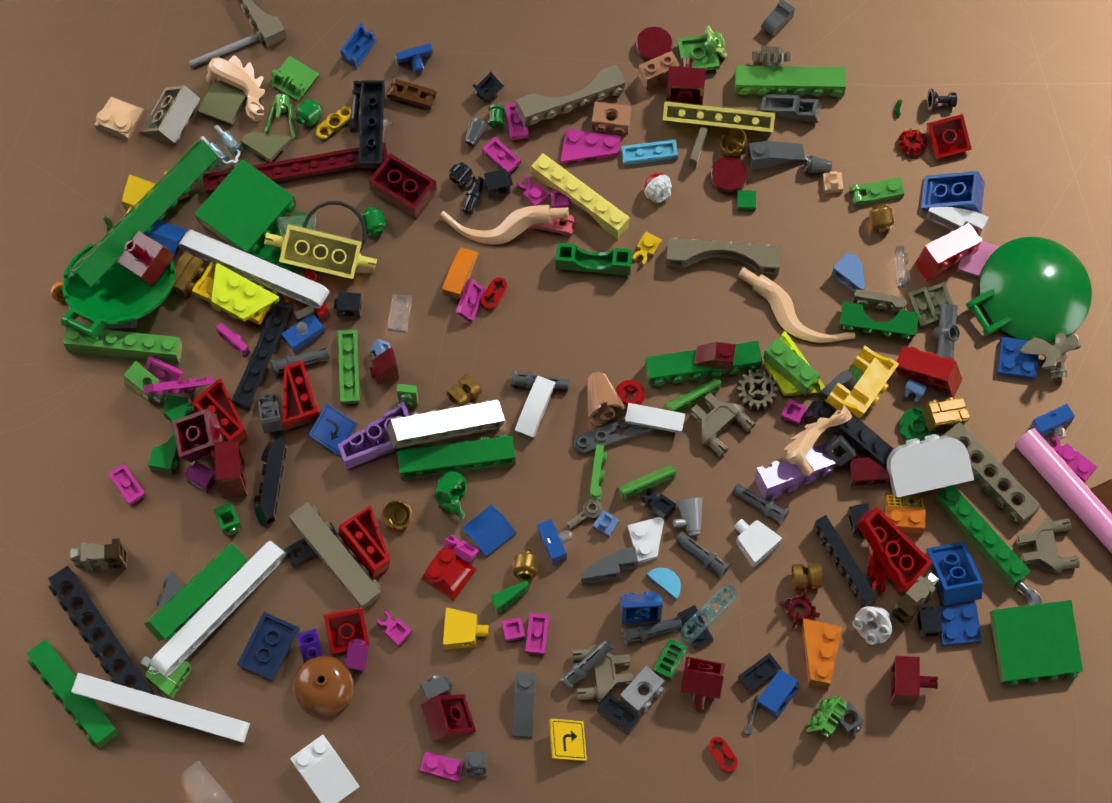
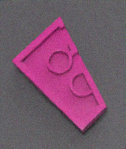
M566 129L560 165L576 160L581 162L584 159L590 158L600 159L618 156L621 136Z
M213 376L197 380L194 378L178 382L153 383L143 386L144 394L152 393V396L164 395L163 392L168 391L170 395L178 394L180 390H185V393L196 392V388L211 385L214 382Z

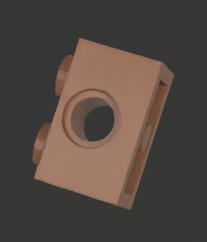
M672 51L639 65L638 76L646 90L668 81L669 66L680 67Z
M595 102L592 130L597 132H614L619 135L628 134L631 106ZM608 118H614L615 120H614V121H609V120H607V119H608Z

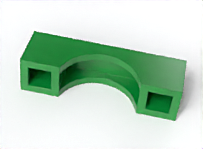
M557 243L556 269L629 276L631 274L632 249L613 248L606 252H590L579 248L576 244Z
M843 301L839 326H843L844 330L849 331L859 328L862 329L863 333L873 334V331L881 332L880 335L892 337V334H899V338L911 339V336H916L919 313L900 310L892 320L876 322L866 315L862 304Z
M167 394L162 411L165 419L172 423L175 420L193 414L194 407L190 398ZM174 428L170 439L166 443L152 448L148 463L151 472L173 476L174 471L178 470L180 459H178L179 454Z

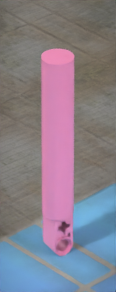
M1035 428L1026 432L1015 443L1017 449L1112 554L1111 512Z

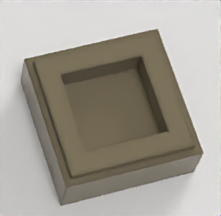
M307 306L293 313L295 319L299 320L313 313L314 309L311 306Z

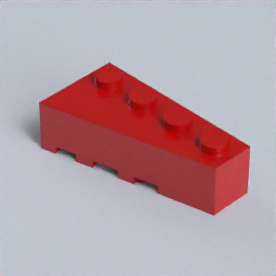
M878 507L869 509L856 523L898 592L908 591L920 575L932 564V561Z

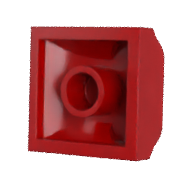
M963 114L926 123V133L930 138L936 159L972 150Z
M444 547L426 568L422 580L455 601L477 569L466 561L461 560L452 549Z
M363 607L323 614L331 654L346 652L349 641H354V639L365 640V644H369Z

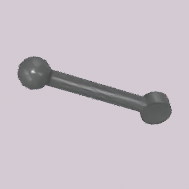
M760 695L755 696L756 702L748 726L744 729V733L746 735H750L752 733L751 727L758 709L759 703L757 702V700L759 699Z

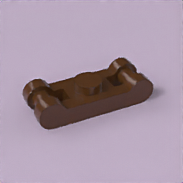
M398 79L392 80L391 90H388L387 93L389 99L421 106L426 110L432 109V101L437 95L435 90ZM421 95H425L426 99L421 98Z

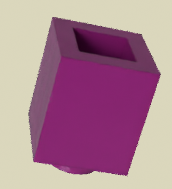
M197 461L186 470L185 477L187 482L208 494L215 483L213 470Z
M354 639V641H349L345 660L346 668L365 671L369 644H365V640Z

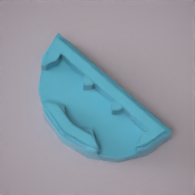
M659 567L652 569L646 574L649 579L675 600L678 599L681 583L674 571Z

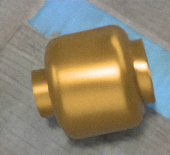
M886 203L873 206L869 212L872 228L879 229V232L891 230L890 226L895 224L893 209L891 206H887Z
M529 551L517 554L513 559L512 571L514 576L520 581L532 580L538 573V558Z

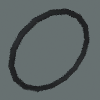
M327 201L317 205L307 214L302 226L303 228H306L310 217L319 208L327 205H341L351 209L362 225L361 252L366 241V225L362 215L353 206L342 201Z

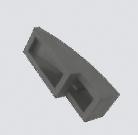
M763 94L760 111L775 113L776 117L818 123L821 105L818 99H800L799 95Z
M635 546L614 552L594 563L581 574V584L620 578V570L638 567Z

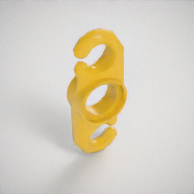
M343 106L342 110L328 115L317 126L316 136L319 139H327V135L340 131L350 121L352 108ZM342 110H348L349 115L343 116ZM332 119H338L340 121V123L337 126H331L329 124ZM326 129L327 135H321L320 130Z

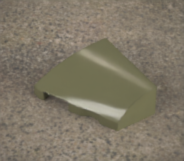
M250 132L243 137L241 144L244 149L253 155H259L271 163L280 151L284 152L293 139L289 136Z

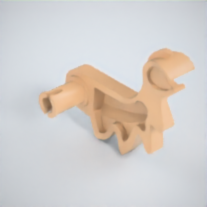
M233 56L229 61L219 57L211 59L207 67L209 73L206 75V80L210 83L213 79V84L214 81L217 82L219 79L243 90L247 96L245 107L247 116L252 121H260L264 115L262 113L264 108L259 103V99L264 95L265 90L259 87L264 77L260 76L255 79L251 63L249 62L243 68L241 61L236 56Z
M843 404L842 410L836 411L830 418H819L816 423L806 425L804 427L806 430L790 439L792 442L784 448L788 462L790 464H797L804 476L814 472V468L807 460L806 455L820 434L827 428L843 424L852 418L846 406Z

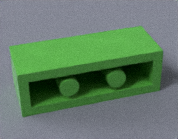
M779 338L765 349L763 359L803 395L806 396L818 384L820 374Z

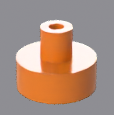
M57 282L51 288L52 297L58 302L66 301L62 291L63 282Z

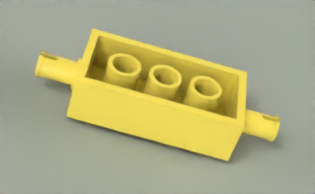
M290 224L287 225L286 234L283 237L266 233L265 238L273 239V241L265 239L264 244L279 247L282 250L279 262L350 279L354 278L355 269L358 266L375 271L376 265L368 264V262L376 264L377 259L362 256L359 253L361 241Z

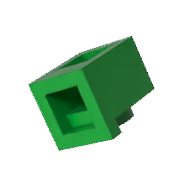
M232 502L213 509L223 534L233 535L239 531L238 528H241V524Z

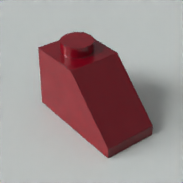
M714 342L697 346L694 365L732 371L736 344Z
M393 348L387 349L371 360L373 367L369 369L372 379L376 378L377 384L399 379Z
M855 456L849 460L850 487L889 484V472L869 457Z

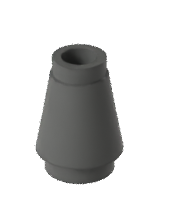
M474 117L469 122L465 143L475 146L487 129V123Z
M813 155L805 157L804 171H808V173L831 172L832 161Z

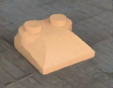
M110 97L103 110L97 113V121L94 126L98 130L129 141L144 109Z

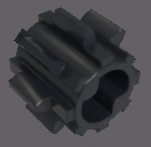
M463 162L457 165L454 164L449 170L451 172L449 179L459 187L467 185L473 179L471 177L473 174L472 169Z

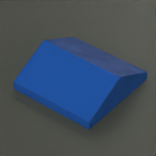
M155 221L152 224L153 228L144 235L157 241L174 255V261L179 251L178 244L187 232V229L163 221Z
M492 504L461 528L486 558L516 535L515 530L504 515Z

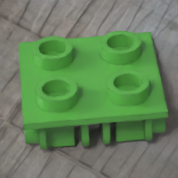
M289 56L279 70L274 69L271 76L273 78L269 81V84L299 101L319 76V73Z
M840 695L822 699L817 706L818 712L807 723L809 727L806 733L822 731V736L826 738L829 735L831 736L836 728L835 725H838L835 719L841 720V717L847 710L846 706L848 703L844 700L839 701Z

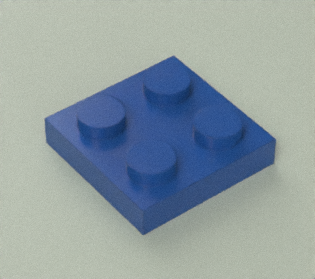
M1002 337L997 375L1035 380L1037 377L1039 354L1020 353V350L1028 340Z
M976 603L936 607L940 610L943 632L940 636L942 647L982 642Z

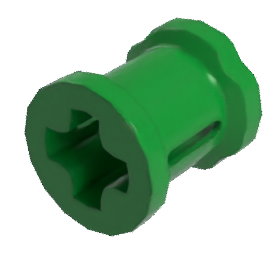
M498 104L489 106L490 120H488V126L491 128L503 127L504 121L502 119L505 107Z

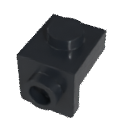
M490 72L479 84L474 83L472 86L475 88L474 93L480 99L484 98L490 101L505 85L494 72Z

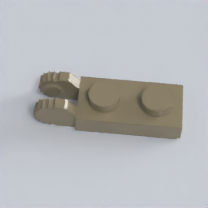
M858 289L855 290L852 302L862 304L863 307L873 306L879 310L891 309L893 313H898L900 310L905 311L907 301L903 297Z

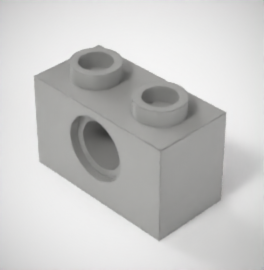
M645 666L622 692L620 701L638 715L641 711L645 713L652 704L650 701L654 697L658 698L664 691V680ZM646 688L649 694L645 696L640 695L638 690Z

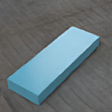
M676 139L621 146L623 166L678 159Z

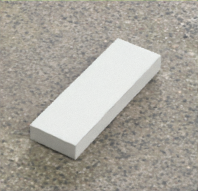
M628 403L625 423L682 434L685 413Z

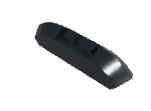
M279 434L269 441L261 457V461L266 462L262 467L264 481L260 482L259 494L261 495L254 497V509L262 527L276 521L288 449L286 441Z

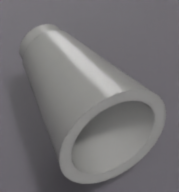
M689 498L677 501L682 519L673 520V526H685L689 536L700 535L703 498Z

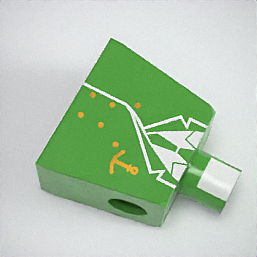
M137 361L124 374V384L146 401H150L153 397L161 403L167 394L163 392L164 395L152 396V393L144 394L143 386L160 383V381Z
M146 655L140 666L148 670L145 675L146 679L167 698L172 700L192 670L190 663L183 661L172 674L165 677L150 665L152 658Z

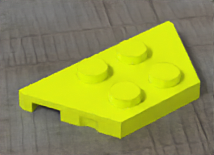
M218 263L216 264L211 302L218 308L245 322L252 318L254 314L265 310V307L273 302L277 303L280 300L279 296Z
M784 331L780 340L809 365L787 332ZM766 361L763 363L767 373L773 375L772 380H777V387L784 396L803 395ZM820 379L818 384L808 394L821 393L825 386Z

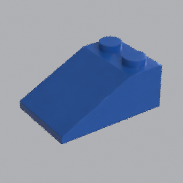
M979 171L925 176L921 209L928 211L932 207H955L982 214L985 181Z
M964 541L927 548L928 558L932 561L930 565L932 573L939 579L936 583V588L943 606L982 599L983 581Z
M653 591L644 592L643 595L625 593L624 596H620L621 624L660 622L663 608L660 593L655 594Z

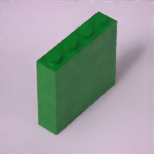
M242 159L197 210L195 217L200 224L230 246L248 254L256 255L265 239L269 240V238H265L266 233L272 234L276 227L281 226L284 217L295 209L296 201L292 194Z
M1072 600L995 609L989 612L1000 683L1006 682L1007 686L1019 684V680L1033 683L1038 682V678L1046 677V681L1058 679V675L1073 678L1078 677L1077 673L1083 672Z

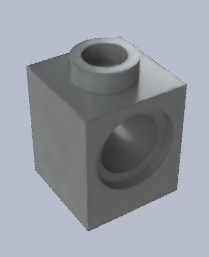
M850 701L847 702V710L841 717V720L835 719L845 736L850 733L852 735L858 733L862 729L861 725L864 722ZM849 716L853 718L854 723L847 724L844 721V717Z

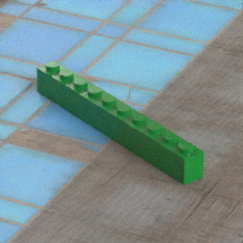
M204 140L197 141L70 272L85 287H95L102 280L100 277L104 273L108 274L114 268L113 264L125 251V244L133 240L138 231L147 234L153 228L152 224L155 221H160L165 216L164 212L178 203L177 198L181 194L185 195L191 189L189 186L193 182H198L203 177L202 173L206 169H211L216 164L215 160L218 155Z

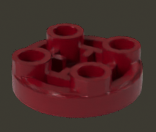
M648 27L642 30L636 39V49L640 58L644 61H649L672 50L670 34L660 27Z
M727 156L718 159L713 164L710 177L717 191L736 192L744 188L747 182L748 170L740 159Z

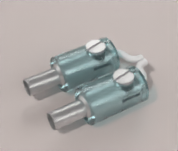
M219 125L214 127L215 132L220 136L219 141L233 156H236L235 161H228L229 157L215 142L210 143L204 136L200 137L199 141L204 140L218 155L215 162L219 167L239 162L238 157L243 150V146L229 131L224 132Z

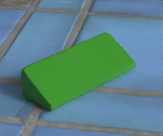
M711 378L665 404V407L669 411L681 412L704 399L707 394L719 391L721 381Z
M668 465L618 486V491L622 499H627L646 491L648 488H653L676 477V469Z

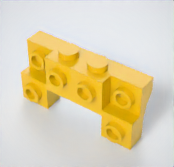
M210 262L203 276L193 287L192 293L194 296L209 302L214 310L221 312L224 310L213 305L211 302L215 266ZM274 302L265 307V310L254 314L248 320L260 325L266 313L271 311ZM228 313V315L233 319H238L237 317Z
M866 346L863 347L852 363L864 372L852 391L838 383L825 400L840 411L844 404L858 419H861L870 405L874 407L880 398L878 393L883 394L889 385L886 383L899 365L893 359L883 357Z

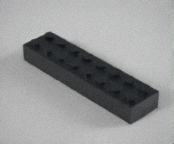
M362 80L359 168H379L383 163L385 80Z
M827 515L817 519L813 531L816 536H819L822 546H825L827 554L832 557L833 564L839 568L838 571L845 578L846 585L852 589L851 592L858 599L859 606L864 608L874 605L877 600L875 592Z

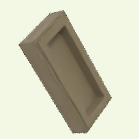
M701 127L690 156L689 165L692 168L697 167L707 138V128Z

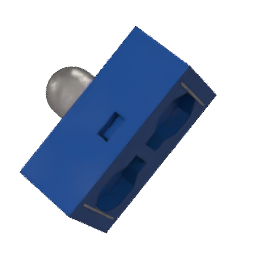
M311 313L283 332L282 338L291 351L295 353L325 333L320 321Z
M1065 404L1035 418L1031 428H1035L1042 437L1053 432L1057 439L1062 440L1066 437V431L1063 427L1072 423L1075 415L1069 405Z
M552 519L537 524L538 534L552 565L567 559V552L563 543L572 539V533L569 530L558 533Z

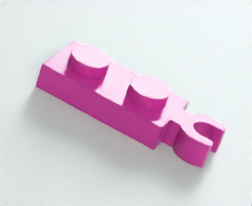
M1053 437L1051 442L1055 444V447L1052 448L1085 483L1097 466L1068 443L1062 446L1059 439Z

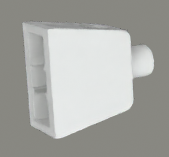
M741 519L734 526L740 533L736 544L753 568L781 544L782 538L758 520L749 526Z

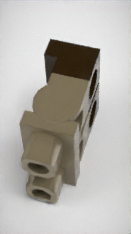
M120 538L112 539V544L106 545L81 542L80 548L70 549V559L74 561L76 567H85L88 572L93 571L94 568L97 570L127 568V549Z
M931 572L925 578L920 575L915 584L896 603L891 616L906 628L916 613L915 609L921 608L924 602L927 603L931 599L936 589L935 584L939 579Z

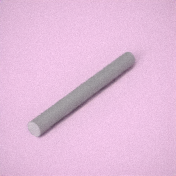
M257 34L189 61L191 68L196 67L213 58L220 57L259 40Z

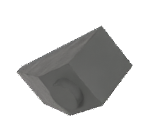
M775 141L749 143L748 158L751 170L805 161L803 145L799 143Z
M516 672L512 737L532 738L536 673Z

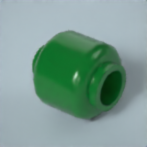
M306 99L295 109L297 116L295 119L301 126L311 127L322 117V107L314 99Z
M375 207L364 209L362 218L366 225V233L374 236L384 232L383 229L387 224L382 210L375 209Z

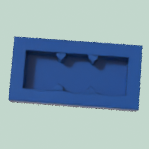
M431 43L397 52L395 58L397 64L411 61L413 71L418 72L424 69L421 57L432 55L433 49Z

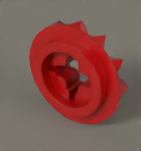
M910 128L909 130H904L899 135L898 147L908 156H918L926 150L928 140L925 137V133H921L919 129L912 130ZM915 137L916 143L910 147V140Z
M625 380L616 387L615 391L625 405V408H628V403L641 405L645 400V389L635 380ZM626 390L629 393L635 392L633 394L634 400L630 397L625 398L627 396Z

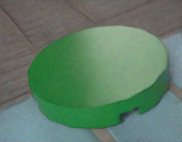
M918 407L907 410L901 416L898 428L900 435L905 441L916 438L922 441L925 440V436L936 434L937 430L928 431L926 420H924L922 414L923 408Z

